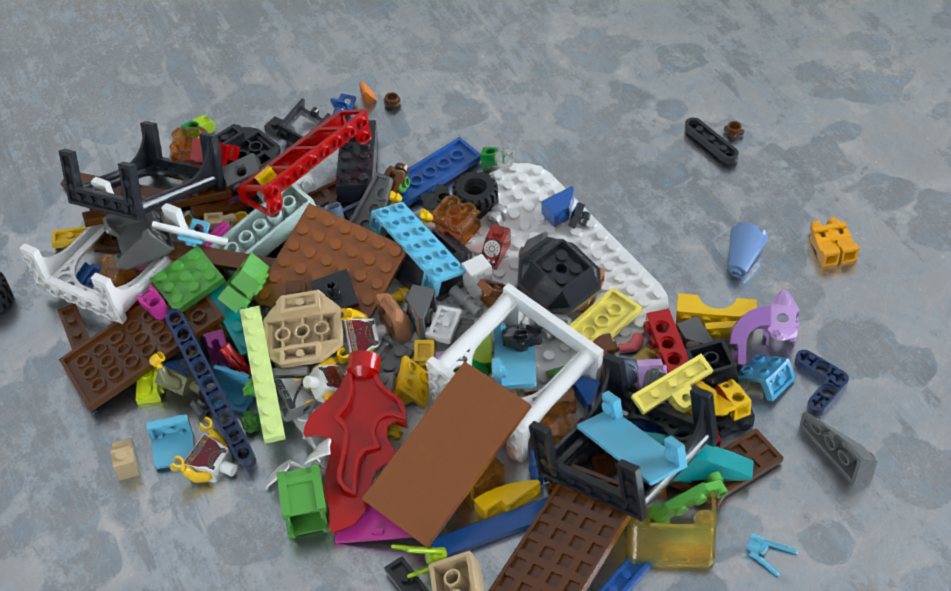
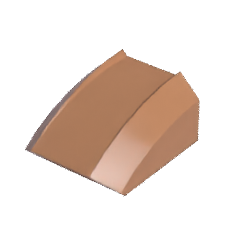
M387 293L377 294L379 320L385 325L390 336L401 344L411 341L415 332L414 326L409 317L403 312L400 304Z

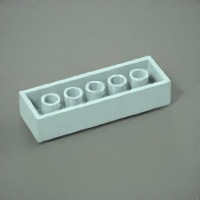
M293 183L281 194L283 207L278 213L270 217L255 209L222 236V238L228 239L227 246L213 243L209 247L247 254L252 252L254 255L266 257L288 239L307 205L310 203L316 206L310 196ZM263 202L261 206L267 208L266 203ZM223 269L229 277L235 272Z

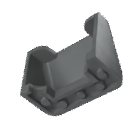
M159 208L145 213V219L141 221L113 214H107L102 219L105 226L104 230L110 236L114 235L117 237L122 254L117 253L114 256V263L121 270L132 269L166 256L174 250L169 232L151 228L153 221L166 224Z

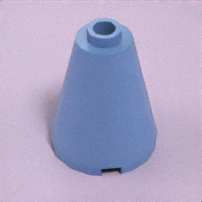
M739 222L737 226H732L727 267L731 275L735 277L744 276L766 245L768 235L764 230L763 233L759 231V226L746 222Z

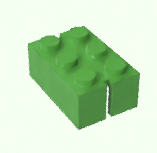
M252 252L240 265L242 268H238L228 279L218 296V299L235 313L240 308L245 309L248 306L251 298L259 293L266 278L269 276L267 273L269 266Z

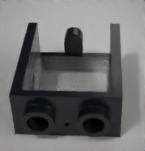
M302 98L278 125V135L283 140L294 144L329 118L331 114L327 113L324 118L319 117V109L317 107H313L311 111L305 109V99Z

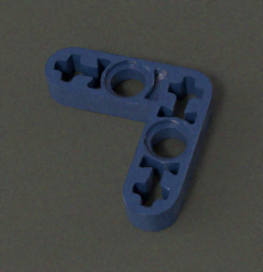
M800 350L796 354L795 365L822 382L821 386L809 398L807 411L813 416H822L846 389L849 376L843 370L811 351ZM823 367L827 372L820 373L816 368ZM829 390L833 393V395L826 396L822 393V391ZM819 400L821 401L820 407H819V406H817L816 408L813 407V406H816V405L819 403Z

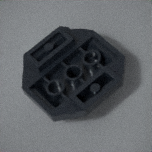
M232 124L217 134L220 143L240 147L238 160L254 153L260 159L262 167H264L281 153L280 145L258 128L241 127V125ZM228 160L227 165L234 161Z
M436 229L430 230L461 264L472 259V251L449 232H441ZM407 254L395 279L410 290L412 284L421 286L424 271ZM463 275L441 282L436 300L443 301L449 297V291L455 285L460 289L463 288Z
M547 236L519 257L517 289L552 314H573L600 293V268L574 243Z

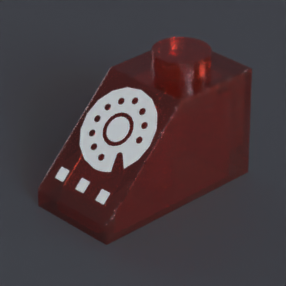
M493 224L486 235L481 254L490 263L492 269L497 270L511 245V229Z

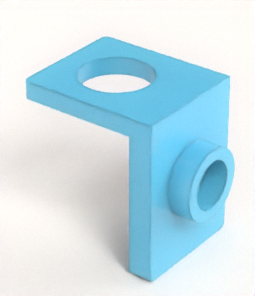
M192 218L189 230L194 231L195 226L201 224L204 228L203 233L208 234L210 223ZM178 235V239L185 241V244L189 246L205 245L206 242Z

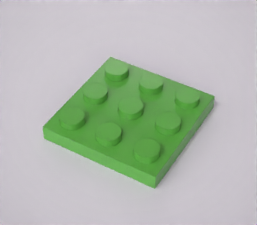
M196 246L150 278L172 309L177 308L182 313L226 282L199 246Z

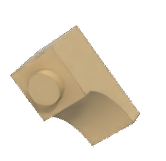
M132 438L111 443L112 464L119 481L140 475Z

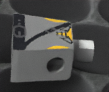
M304 378L274 380L280 413L285 422L310 413L317 402L311 389L303 386Z

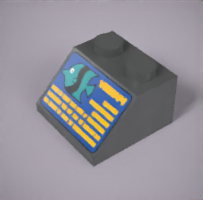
M412 284L410 292L407 291L405 295V303H407L406 315H409V319L419 339L427 340L425 338L426 329L432 324L433 312L437 311L435 289Z

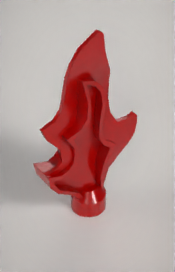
M359 350L349 354L347 373L339 389L309 416L304 426L303 434L305 437L317 436L331 439V454L328 457L324 478V493L329 508V529L333 534L354 526L365 514L368 503L362 500L363 496L371 487L376 472L386 466L396 453L388 441V427L396 424L408 429V417L402 401L385 387L379 379L381 357L370 351Z

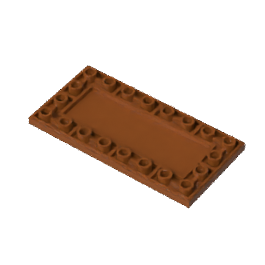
M464 361L368 489L362 500L425 547L429 548L532 406Z

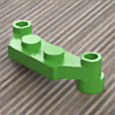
M720 472L711 473L704 479L705 483L702 482L665 502L664 506L662 503L652 505L647 510L650 518L655 521L659 529H664L670 525L669 519L673 516H680L686 513L688 508L703 504L707 501L708 497L714 495L716 498L724 497L728 491L723 484L724 479Z

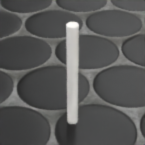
M153 221L151 228L223 246H227L228 243L227 238Z

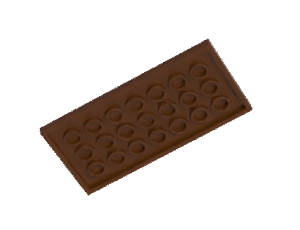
M159 291V292H158L159 295H161V297H162L163 300L166 302V304L168 305V307H169L170 309H172V307L169 305V303L166 301V299L163 297V295H162V294L160 293V291ZM208 295L183 312L196 340L225 320ZM140 304L126 314L127 320L123 324L116 321L59 359L91 412L155 369L156 367L152 366L149 362L150 357L155 353L162 352L165 356L163 362L181 351L165 318L161 320L155 319ZM175 318L172 323L178 322L180 318ZM189 334L182 335L180 339L187 338Z

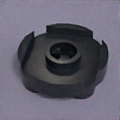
M526 324V328H519V325H514L504 329L502 332V345L516 348L518 352H524L528 350V347L542 344L541 329L535 325Z

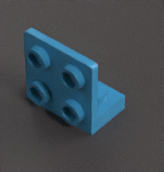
M756 355L738 372V380L761 383L766 400L774 401L796 379L789 358L779 356Z
M214 365L212 368L214 375L234 414L242 416L244 411L251 410L256 397L244 396L242 390L251 376L242 371L238 372L225 366ZM216 401L214 406H220L223 401Z

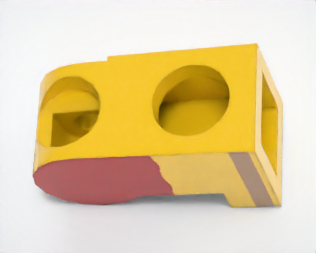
M733 379L716 386L717 394L735 405V410L730 411V416L734 421L751 414L752 400Z

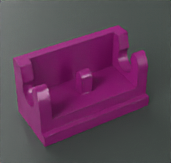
M223 329L203 334L210 359L214 365L219 366L220 363H226V367L230 369V362L219 352L220 348L227 343Z

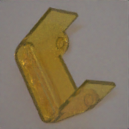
M711 492L709 510H701L696 513L694 524L650 523V516L647 511L648 517L643 522L631 517L626 525V557L633 564L644 565L645 563H650L651 565L709 567L715 561L717 530L716 492Z

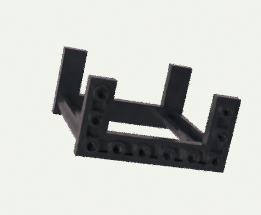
M141 122L142 142L133 160L130 163L124 161L118 163V170L98 177L109 181L112 189L121 186L123 196L95 190L91 183L92 180L82 183L76 151L68 149L59 150L68 202L141 221L145 219V213L163 207L166 203H173L210 187L223 188L225 184L217 134L207 132L199 134L203 164L199 165L163 157L157 123ZM159 175L183 181L182 184L142 200L139 185L140 178Z
M609 353L602 357L605 371L602 391L592 410L579 423L604 412L602 409V393L610 391L620 398L622 410L630 413L629 415H623L628 421H641L656 425L664 430L668 436H673L684 444L687 465L706 445L714 447L718 443L714 396L712 392L696 386L690 390L693 416L662 404L643 415L631 398L635 393L630 392L628 388L624 359ZM536 421L529 425L538 474L641 522L648 517L647 507L681 472L679 471L654 485H649L646 482L643 483L640 466L621 459L616 464L620 484L619 489L566 465L590 440L589 437L578 430L577 425L555 446L550 427ZM680 433L685 435V437H676L675 435Z

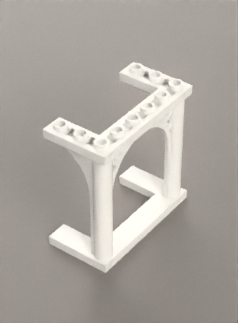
M98 177L91 181L95 190L114 194L109 181ZM167 203L161 208L168 225L188 229L181 208ZM104 224L86 228L67 248L54 256L42 257L39 249L25 243L19 248L23 255L22 259L26 262L29 273L36 282L35 286L39 290L49 292L55 297L65 299L68 303L77 304L82 309L91 310L97 315L105 316L109 320L121 324L127 320L125 312L137 301L135 296H140L149 289V285H153L150 278L174 262L167 256L155 259L134 280L117 288L113 286L110 278L95 273L91 277L94 289L82 285L77 280L76 268L81 258L92 248L105 231ZM169 233L172 241L185 243V241L178 239L177 234ZM67 276H70V277H71V278L68 279L67 281H62V280H60V279L63 278V277H67Z
M508 283L503 288V296L438 359L432 356L427 361L429 394L436 400L454 376L455 372L453 370L463 364L462 359L464 357L467 359L466 362L472 366V358L478 345L502 321L509 326L519 325V328H522L523 314L578 353L541 390L532 395L522 397L532 407L507 440L506 452L511 459L523 463L528 457V441L531 437L529 425L533 421L539 423L549 409L581 376L600 381L604 350Z

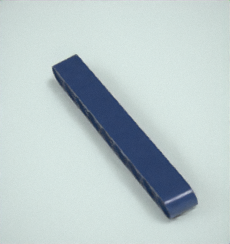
M177 308L170 309L165 315L166 322L235 459L243 467L251 466L255 461V454L184 314ZM175 318H180L178 322L172 323ZM189 334L187 338L180 339L182 335ZM197 350L195 355L189 356L191 351ZM200 367H206L203 372H197ZM208 384H214L211 389H205ZM216 401H223L220 406H214ZM231 417L229 423H222L225 418ZM240 435L237 441H231L232 436ZM249 452L248 457L240 458L241 453Z

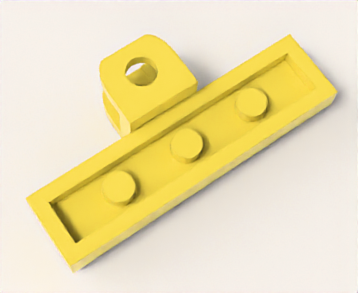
M700 354L636 392L631 398L643 415L669 400L668 402L673 409L686 413L692 409L691 386L712 374L713 369L703 355Z

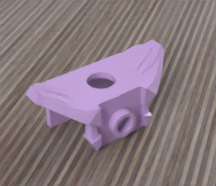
M781 290L774 300L771 301V326L768 329H763L762 336L766 337L765 345L769 344L770 337L780 341L789 339V343H795L799 328L797 317H799L800 311L789 290ZM785 315L788 321L780 322L777 320V317Z

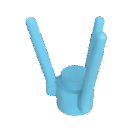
M753 533L746 545V549L751 551L749 556L759 561L774 575L778 576L779 572L760 557L759 554L764 555L768 546L793 554L798 553L797 549L766 540Z

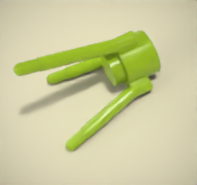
M391 545L392 549L425 554L427 564L447 558L445 547L427 548ZM429 567L410 573L407 575V578H412L427 573L430 571Z

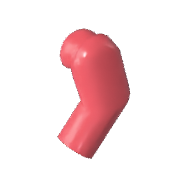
M636 332L632 335L629 343L619 344L620 354L637 352L644 343L643 334Z

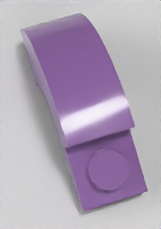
M762 306L747 312L732 327L728 336L727 346L735 347V349H732L731 355L737 367L746 365V343L749 334L754 330L768 329L771 326V306Z

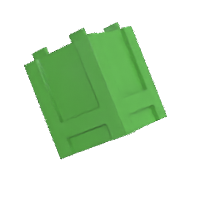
M319 464L287 472H276L282 517L284 521L286 520L288 537L295 539L297 535L321 530L327 532V530H330V519Z

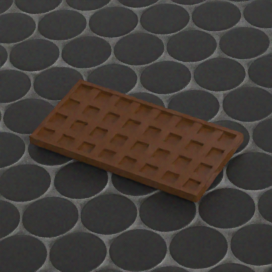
M572 463L569 465L620 489L618 480ZM557 483L488 591H587L631 519V516Z

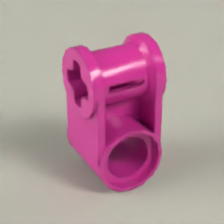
M149 285V289L140 296H135V298L155 319H164L170 308L155 288Z

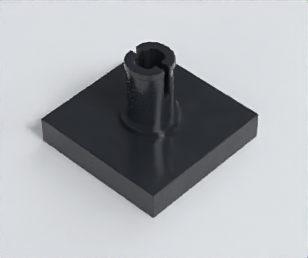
M347 269L310 282L313 291L320 290L341 308L359 306Z

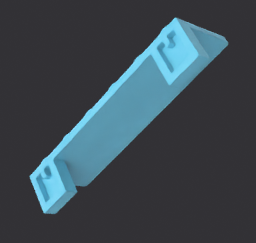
M403 202L371 211L368 227L370 231L384 237L387 231L424 271L421 286L435 289L436 297L439 294L441 282L466 273L462 264Z
M501 322L494 329L495 358H492L493 380L508 390L518 388L528 390L536 387L535 345L528 347V350L524 352H518L516 348L503 346L502 332L506 329V323Z
M610 391L602 393V409L604 412L577 424L578 430L618 461L624 459L640 466L642 480L649 485H654L687 468L685 445L673 436L664 439L665 447L623 417L621 400Z

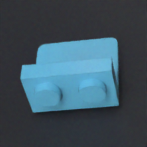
M187 414L157 419L146 423L152 442L153 462L156 469L170 467L171 463L178 465L177 462L173 461L175 456H181L185 461L194 448L192 426Z

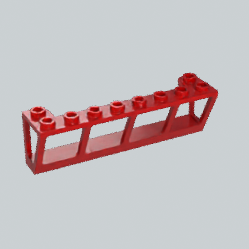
M367 110L336 111L237 186L240 200L270 217L274 216L283 207L281 193L354 136L356 142L361 145L372 139ZM345 115H356L346 122ZM270 166L277 176L266 185H260L254 177L264 168ZM257 191L263 193L267 208L251 200L257 195Z

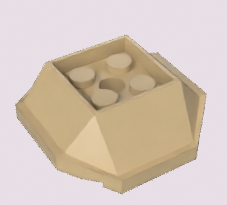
M320 290L280 296L276 301V305L263 320L270 361L283 369L321 363L331 357L343 346V320H340V318H343V311H340L341 307L326 297Z

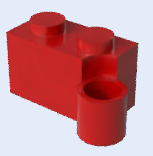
M193 138L189 159L196 160V164L202 165L203 156L200 138ZM219 142L222 167L227 165L228 160H238L239 146Z

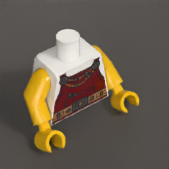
M341 308L340 311H343L344 314L343 318H340L341 321L343 320L342 347L345 348L344 356L359 350L374 352L375 348L380 344L378 337L385 336L387 333L385 325L376 326L375 320L369 319L367 314L351 308Z
M345 348L338 349L336 357H329L314 366L309 376L303 379V386L311 389L317 401H327L339 389L345 375L340 365H336V363L344 364L347 362L349 354L341 356L345 353Z
M209 417L204 418L208 427L203 426L201 422L198 424V428L203 432L207 431L208 435L204 434L185 461L181 456H175L173 461L177 462L178 465L170 464L172 471L180 470L183 476L194 483L218 482L223 474L233 476L237 470V465L231 463V449L216 428L213 429L211 427L212 420Z

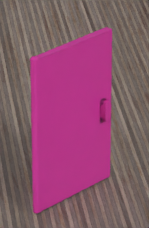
M368 504L365 514L354 526L336 533L335 543L412 538V536Z

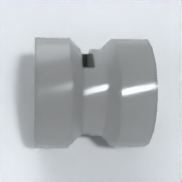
M495 204L491 212L484 216V221L490 228L498 229L502 221L508 218L509 212L505 206Z

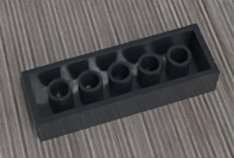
M368 120L372 139L363 145L357 143L354 136L339 148L335 184L337 201L339 203H353L361 200L376 173L378 146L376 120Z

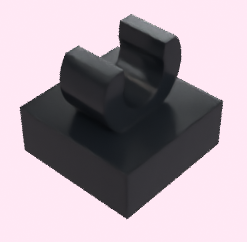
M577 203L571 214L569 227L575 229L578 223L586 226L587 221L590 220L591 213L583 211L585 204Z

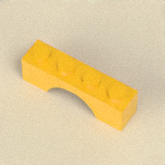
M678 293L676 324L697 316L704 326L705 323L738 321L747 312L757 308V300L737 298L729 307L718 309L705 305L698 295Z

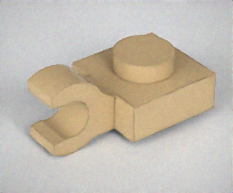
M223 212L204 213V221L210 223V230L215 229L222 221H225L230 226V229L237 224L236 222H230L231 220H236V214L223 215Z

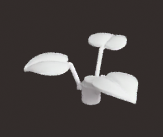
M313 436L308 439L314 450L306 457L303 464L306 465L313 461L311 465L319 464L322 482L324 483L328 463L323 456L331 454V439L327 438L317 446ZM290 459L285 461L271 473L265 490L268 492L269 486L277 480L276 472H286L293 466L299 469L306 467Z

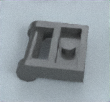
M385 335L382 338V343L374 353L381 357L388 347L392 348L381 362L380 373L394 372L397 377L402 357L407 356L412 359L414 350L395 341L390 335Z

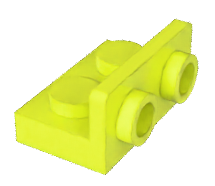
M157 367L137 380V404L162 402V394L165 393V388L155 383Z

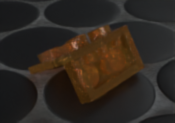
M557 401L539 422L551 428L553 438L561 440L575 427L568 401Z

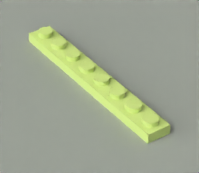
M260 307L240 309L264 442L266 444L285 440Z

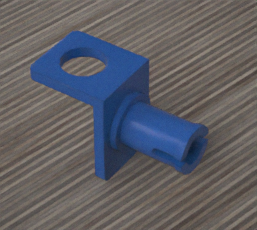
M341 93L339 99L331 98L330 101L334 108L333 114L338 110H352L356 96ZM344 99H350L351 103L348 105Z

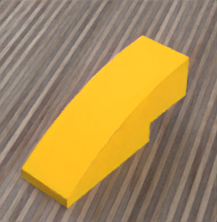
M526 480L494 488L474 499V510L484 521L501 511L506 513L520 508L541 494V482L539 480Z

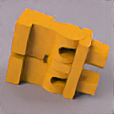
M833 217L827 220L826 225H822L818 220L811 222L810 242L817 252L816 256L821 267L837 265L838 262L842 264L857 261L860 247L852 240L845 221L839 222L837 217Z

